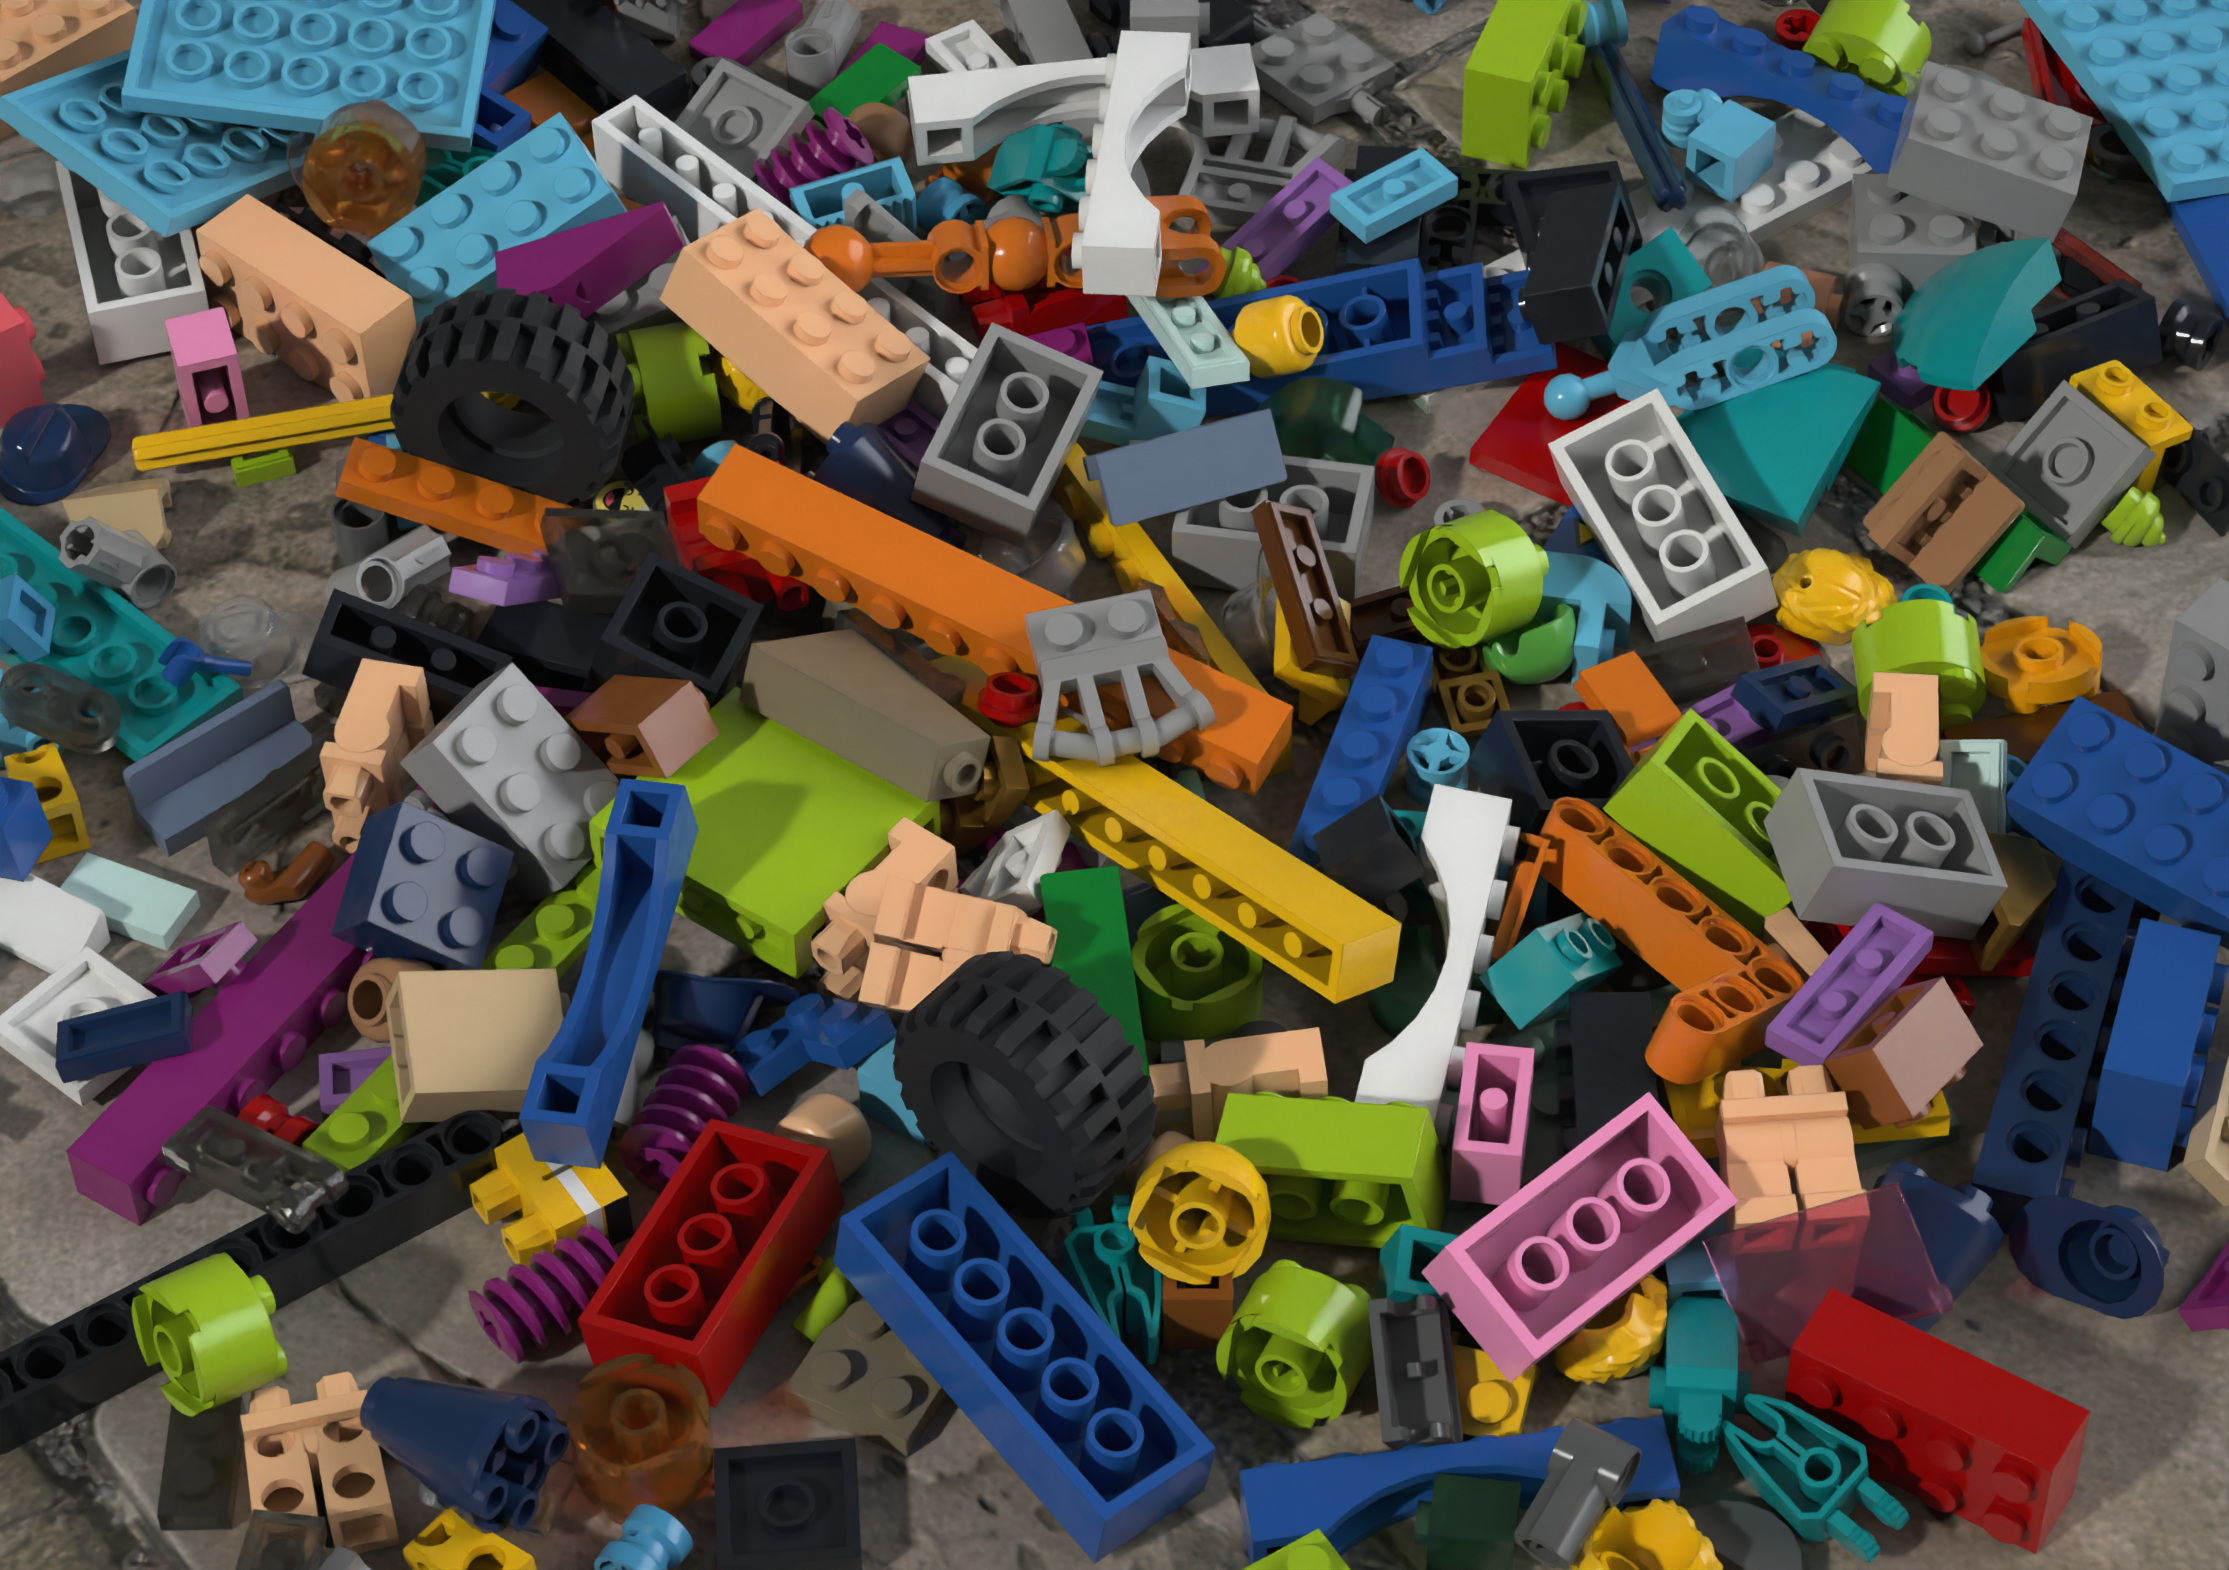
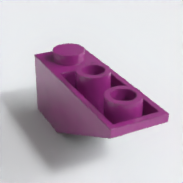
M660 201L495 252L497 287L516 288V294L529 296L532 291L549 295L547 301L561 307L565 302L580 310V317L584 320L683 248L684 240L664 201Z

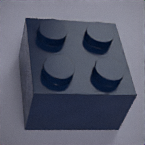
M404 801L369 815L364 823L331 936L381 958L420 959L431 964L436 971L481 970L515 852Z

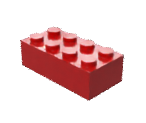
M710 1118L577 1320L596 1373L716 1408L845 1204L830 1151L825 1148Z
M1833 1288L1829 1290L1791 1347L1784 1401L1789 1402L1865 1445L1870 1478L1887 1481L1920 1497L1928 1506L1935 1510L1951 1512L1985 1529L1987 1533L1998 1541L2016 1544L2037 1554L2074 1494L2090 1416L2089 1410Z

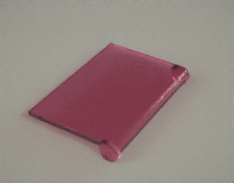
M1899 1182L1711 1236L1702 1241L1728 1305L1738 1317V1329L1750 1358L1756 1365L1790 1356L1792 1345L1831 1288L1905 1323L1953 1310L1950 1290L1945 1283H1939Z

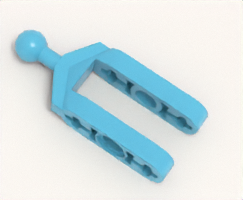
M1776 266L1654 310L1646 318L1643 327L1625 333L1607 365L1609 370L1584 379L1571 373L1556 376L1549 381L1544 389V405L1555 418L1563 421L1575 420L1582 416L1588 409L1590 402L1617 393L1618 397L1633 401L1658 388L1669 407L1674 405L1689 411L1703 409L1818 369L1827 364L1834 356L1837 348V337L1826 316L1820 311L1813 309L1816 303L1815 293L1805 273L1796 266ZM1791 287L1792 301L1781 304L1780 291ZM1758 296L1764 311L1760 314L1757 313L1751 300ZM1738 307L1744 310L1742 318L1732 326L1721 327L1715 324L1717 316L1727 308ZM1698 317L1701 318L1706 333L1700 335L1694 321ZM1676 327L1678 330V340L1668 344L1665 331ZM1812 331L1813 344L1802 348L1801 334ZM1780 341V347L1784 356L1778 357L1772 342ZM1758 348L1763 351L1761 359L1750 367L1741 368L1733 365L1739 353L1746 349ZM1720 361L1726 374L1725 377L1718 378V372L1714 366L1715 362ZM1696 371L1698 384L1687 388L1685 375Z

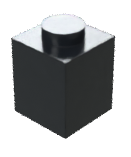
M1379 793L1313 835L1321 862L1314 865V869L1373 906L1426 873L1414 836Z

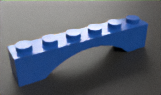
M1693 4L1662 23L1650 79L1651 83L1670 92L1681 89L1697 92L1702 88L1714 91L1720 98L1750 96L1775 100L1800 109L1831 127L1849 142L1876 174H1889L1903 112L1908 102L1906 98L1888 95L1864 84L1863 80L1856 75L1840 73L1818 63L1813 56L1806 52L1790 50L1767 39L1766 35L1758 30L1743 28L1721 18L1713 9Z
M1372 634L1287 850L1288 853L1312 868L1321 862L1313 835L1378 793L1383 797L1390 777L1400 758L1406 752L1409 741L1414 735L1419 733L1432 699L1433 647Z
M621 778L605 831L598 900L581 976L559 1031L546 1051L536 1060L519 1116L520 1124L535 1161L595 1169L601 1168L698 833V826L685 785Z
M1625 1417L1616 1419L1608 1424L1595 1425L1640 1448L1642 1451L1641 1461L1635 1477L1622 1500L1615 1506L1620 1512L1628 1506H1647L1653 1499H1661L1664 1502L1673 1499L1679 1506L1681 1487L1663 1417L1640 1420ZM1554 1426L1537 1433L1505 1437L1482 1435L1465 1442L1434 1446L1411 1444L1399 1450L1362 1455L1340 1453L1328 1459L1291 1464L1269 1462L1258 1468L1240 1470V1514L1249 1563L1251 1565L1318 1528L1338 1554L1342 1556L1349 1549L1379 1530L1416 1515L1454 1507L1496 1505L1529 1509L1548 1476L1547 1466L1550 1456L1565 1427ZM1607 1505V1507H1606V1509L1604 1510V1512H1605L1606 1510H1608L1609 1508H1611V1507Z

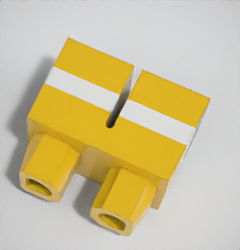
M524 1132L495 1148L497 1169L469 1185L474 1209L486 1225H491L516 1211L522 1217L501 1229L503 1244L515 1264L530 1266L532 1255L540 1250H546L553 1254L555 1242L562 1237H571L577 1241L576 1233L584 1224H592L597 1228L611 1246L634 1235L628 1193L603 1161L600 1169L535 1161Z

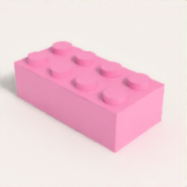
M1648 1092L1448 1244L1421 1273L1506 1379L1512 1383L1709 1229L1738 1200L1651 1093Z

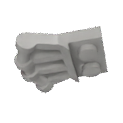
M1281 115L1279 120L1259 117V132L1202 138L1187 132L1188 144L1191 147L1193 158L1178 195H1187L1199 199L1209 213L1211 224L1241 228L1317 156L1331 167L1336 168L1344 156L1346 140L1333 133H1328L1325 136L1298 124L1296 117ZM1231 138L1224 156L1211 155L1209 153L1207 140ZM1254 140L1270 142L1263 163L1244 160L1249 145H1252ZM1293 147L1306 152L1292 167L1283 166L1288 151H1291ZM1180 217L1182 219L1193 220L1190 217Z
M1150 589L1025 614V629L1042 689L1039 717L1033 741L1032 760L1049 762L1050 756L1096 761L1098 767L1115 764V757L1138 752L1141 753L1143 758L1159 755L1161 747L1195 727L1198 730H1203L1215 722V713L1207 698L1199 690L1192 688L1169 658L1167 642L1161 630ZM1153 676L1177 705V708L1154 721L1150 716L1140 678ZM1121 682L1133 727L1110 732L1108 726H1106L1096 687ZM1077 691L1088 734L1055 730L1061 694Z

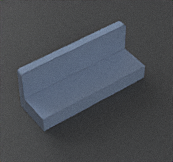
M1270 409L1253 411L1082 457L1088 481H1100L1110 523L1113 526H1122L1284 482L1287 479V472Z
M276 680L125 768L123 777L133 819L168 857L322 767L319 755L323 745L295 718L290 688L282 680Z

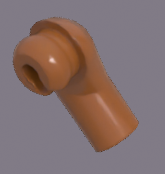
M312 841L285 869L272 871L269 863L265 860L250 861L239 871L238 882L245 889V898L257 905L298 900L306 896L331 868L335 858L325 845Z

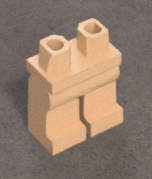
M362 658L335 726L334 738L336 743L325 741L319 755L326 784L323 798L325 807L332 812L335 828L332 832L334 848L340 852L353 854L357 850L367 816L405 799L403 789L409 773L401 766L400 762L435 728L432 710H429L430 700L422 667Z
M1873 672L1863 747V771H1876L1875 778L1942 786L1943 762L1935 761L1939 748L1938 675Z
M903 817L887 833L890 854L874 870L861 873L853 878L846 888L845 896L835 891L823 903L826 928L811 941L813 957L820 966L828 970L816 983L818 994L860 1004L861 1002L858 999L871 942L895 946L902 950L931 956L935 953V951L887 942L875 935L874 929L887 874L912 880L918 884L959 893V889L956 888L958 885L955 846L906 817Z
M887 874L874 934L887 942L942 953L940 958L902 950L895 946L871 942L858 1001L872 1008L908 1014L966 960L975 955L986 954L987 952L1013 951L1014 955L1028 954L1040 958L1041 963L1049 965L1054 953L1057 930L1027 917L1028 914L1014 905L942 890Z
M1319 1027L1224 1039L1212 1043L1207 1048H1205L1204 1039L1184 1041V1062L1149 1065V1076H1151L1155 1090L1152 1103L1157 1105L1154 1129L1156 1139L1164 1132L1177 1131L1197 1142H1215L1228 1093L1253 1095L1256 1092L1268 1091L1283 1097L1318 1100L1328 1096V1079Z
M1824 1065L1798 1066L1795 1069L1789 1070L1786 1080L1788 1095L1765 1097L1762 1073L1754 1069L1736 1070L1726 1073L1714 1133L1718 1149L1721 1180L1738 1200L1725 1213L1729 1254L1792 1249L1796 1230L1800 1249L1859 1245L1863 1243L1871 1213L1866 1189H1861L1855 1159L1853 1134L1847 1117L1845 1091L1834 1092ZM1827 1223H1841L1838 1226L1832 1228H1825L1816 1225ZM1773 1227L1769 1231L1762 1233L1751 1232L1747 1230Z
M348 1371L323 1376L316 1383L318 1400L291 1405L288 1389L273 1386L254 1390L250 1397L249 1414L240 1415L245 1439L244 1446L253 1527L263 1570H283L312 1564L325 1549L326 1544L315 1489L318 1487H323L326 1511L335 1548L339 1544L359 1554L401 1545L379 1444L371 1438L370 1431L364 1429L360 1423V1410L367 1394V1389L359 1391L352 1374Z

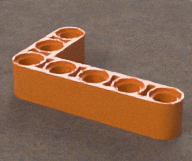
M1563 797L1556 800L1538 835L1550 840L1539 874L1588 915L1603 924L1611 934L1682 991L1670 1000L1645 1050V1059L1649 1067L1668 1081L1688 1085L1696 1083L1766 1048V1028L1804 985L1799 972L1600 809L1579 798ZM1532 848L1529 857L1530 862L1535 863L1539 848Z

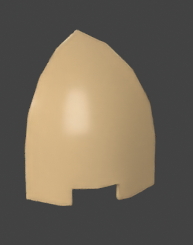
M169 477L110 484L88 489L62 500L70 522L72 520L82 521L90 516L120 531H138L156 549L168 548L172 532L167 528L164 508L172 507Z

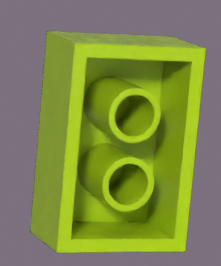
M1497 1L1464 68L1461 155L1526 170L1536 148L1545 149L1551 132V116L1553 112L1561 114L1568 95V80L1570 77L1578 78L1583 66L1585 46L1578 44V35L1581 34L1586 21L1588 3L1586 1Z
M1690 707L1642 756L1603 807V810L1614 819V822L1754 936L1764 928L1765 917L1782 910L1792 901L1763 822L1782 793V790Z
M1268 1091L1256 1092L1253 1095L1227 1094L1215 1143L1229 1146L1249 1159L1267 1184L1271 1221L1266 1239L1382 1248L1401 1224L1441 1232L1451 1188V1180L1428 1108L1416 1107L1413 1104L1402 1101H1392L1386 1104L1349 1102L1346 1099L1335 1096H1326L1319 1100L1291 1098Z

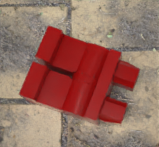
M1072 247L1065 250L1062 255L1071 256ZM1045 278L1040 280L1034 287L1017 292L1000 289L989 281L988 291H981L980 286H977L970 292L958 294L962 307L991 300L970 307L972 325L980 344L992 322L1026 337L1082 322L1089 326L1128 318L1126 295L1083 294V288L1066 287L1059 282H1055V287L1047 288Z
M712 476L663 487L669 533L684 568L758 603L774 599L777 608L785 612L807 607L809 604L808 591L812 590V586L789 575L786 577L775 575L765 569L759 561L734 549L731 551L720 549L713 545L703 534L699 533L697 497Z

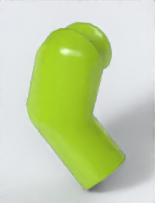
M835 1255L829 1256L820 1265L818 1281L822 1286L791 1325L813 1344L826 1327L845 1313L858 1292L834 1264Z

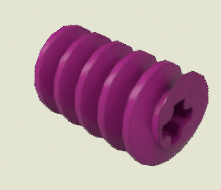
M831 106L823 111V117L828 129L820 122L812 119L806 124V132L810 142L804 136L795 132L788 137V143L793 154L784 147L777 145L771 150V158L775 167L763 158H759L753 163L758 180L751 179V181L789 209L791 208L789 188L864 167L866 164H874L875 157L868 140L850 119L844 117L837 109Z
M685 1045L675 1050L667 1063V1068L662 1071L656 1081L655 1088L651 1089L645 1099L643 1108L639 1109L631 1122V1128L626 1130L619 1142L620 1156L626 1168L637 1180L648 1188L662 1193L710 1118L728 1122L727 1117L734 1116L740 1106L739 1096H746L750 1089L749 1078L742 1066L730 1055L703 1045Z
M584 1224L579 1228L576 1233L577 1241L571 1237L558 1239L553 1246V1254L546 1250L534 1253L530 1259V1268L523 1264L511 1266L506 1273L507 1282L499 1277L490 1278L483 1286V1296L476 1291H468L469 1301L479 1324L495 1347L502 1350L514 1363L520 1364L524 1361L525 1356L520 1340L525 1337L539 1350H544L548 1347V1340L544 1326L550 1323L564 1337L570 1335L572 1328L567 1313L574 1310L579 1316L582 1314L617 1261L618 1256L608 1240L592 1224Z

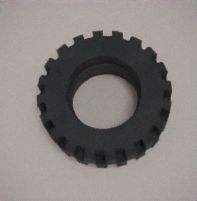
M497 288L493 294H485L484 290L480 289L462 294L459 301L455 297L435 307L433 313L425 316L417 326L393 390L390 415L395 427V436L403 452H410L411 455L575 507L579 504L580 500L582 502L586 501L602 489L603 482L610 479L615 469L635 402L632 397L635 389L633 376L629 368L625 367L627 361L615 342L608 344V334L594 320L589 323L580 317L581 312L579 309L566 302L561 307L547 301L549 295L534 291L529 296L516 294V288ZM480 392H499L519 397L535 405L546 415L524 414L506 409L492 402Z
M1013 951L987 952L986 954L975 955L966 960L902 1019L901 1026L897 1029L893 1054L895 1055L893 1063L895 1080L903 1085L900 1095L906 1109L914 1112L918 1119L916 1123L917 1128L925 1140L931 1139L939 1149L940 1153L938 1156L941 1157L947 1152L952 1151L1001 1207L1007 1210L1019 1208L1022 1216L1035 1219L1070 1217L1077 1212H1082L1150 1145L1155 1129L1157 1105L1152 1103L1155 1090L1151 1076L1144 1075L1142 1071L1144 1060L1136 1045H1129L1122 1033L1125 1029L1113 1014L1108 1016L1097 1004L1099 999L1086 987L1080 989L1070 982L1069 974L1056 966L1046 968L1042 966L1040 958L1028 954L1014 955Z

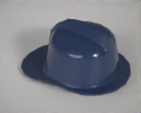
M54 402L25 408L14 414L5 424L0 437V492L5 498L18 504L32 506L57 502L71 494L84 480L90 468L106 449L111 439L109 421L101 412L88 406L75 404L61 405Z
M658 970L652 992H654V1026L652 1033L654 1044L659 1048L675 1051L685 1045H703L715 1048L723 1053L730 1052L735 1048L736 1043L747 1035L759 1009L789 1005L798 999L800 994L792 986L770 980L702 977L678 971Z
M2051 1194L2030 1200L2016 1212L2009 1227V1250L2017 1268L2034 1286L2045 1292L2094 1309L2104 1315L2120 1319L2142 1316L2157 1304L2164 1288V1267L2168 1263L2170 1251L2163 1247L2159 1233L2150 1220L2137 1210L2120 1205L2102 1208L2072 1197Z

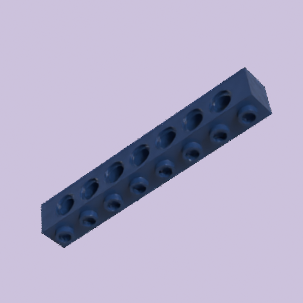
M2064 859L2062 860L2056 881L2057 886L2052 895L1971 1186L1980 1189L1992 1199L1993 1206L1989 1214L1997 1221L2003 1234L2009 1235V1227L2016 1212L2030 1200L2051 1194L2072 1197L2075 1180L2063 1177L2066 1166L2080 1168L2089 1129L2077 1126L2080 1114L2090 1117L2094 1115L2101 1077L2092 1076L2091 1073L2094 1064L2103 1066L2113 1027L2104 1025L2107 1014L2112 1016L2117 1014L2126 979L2125 977L2118 976L2120 966L2129 967L2138 929L2131 928L2133 918L2146 919L2149 909L2148 905Z

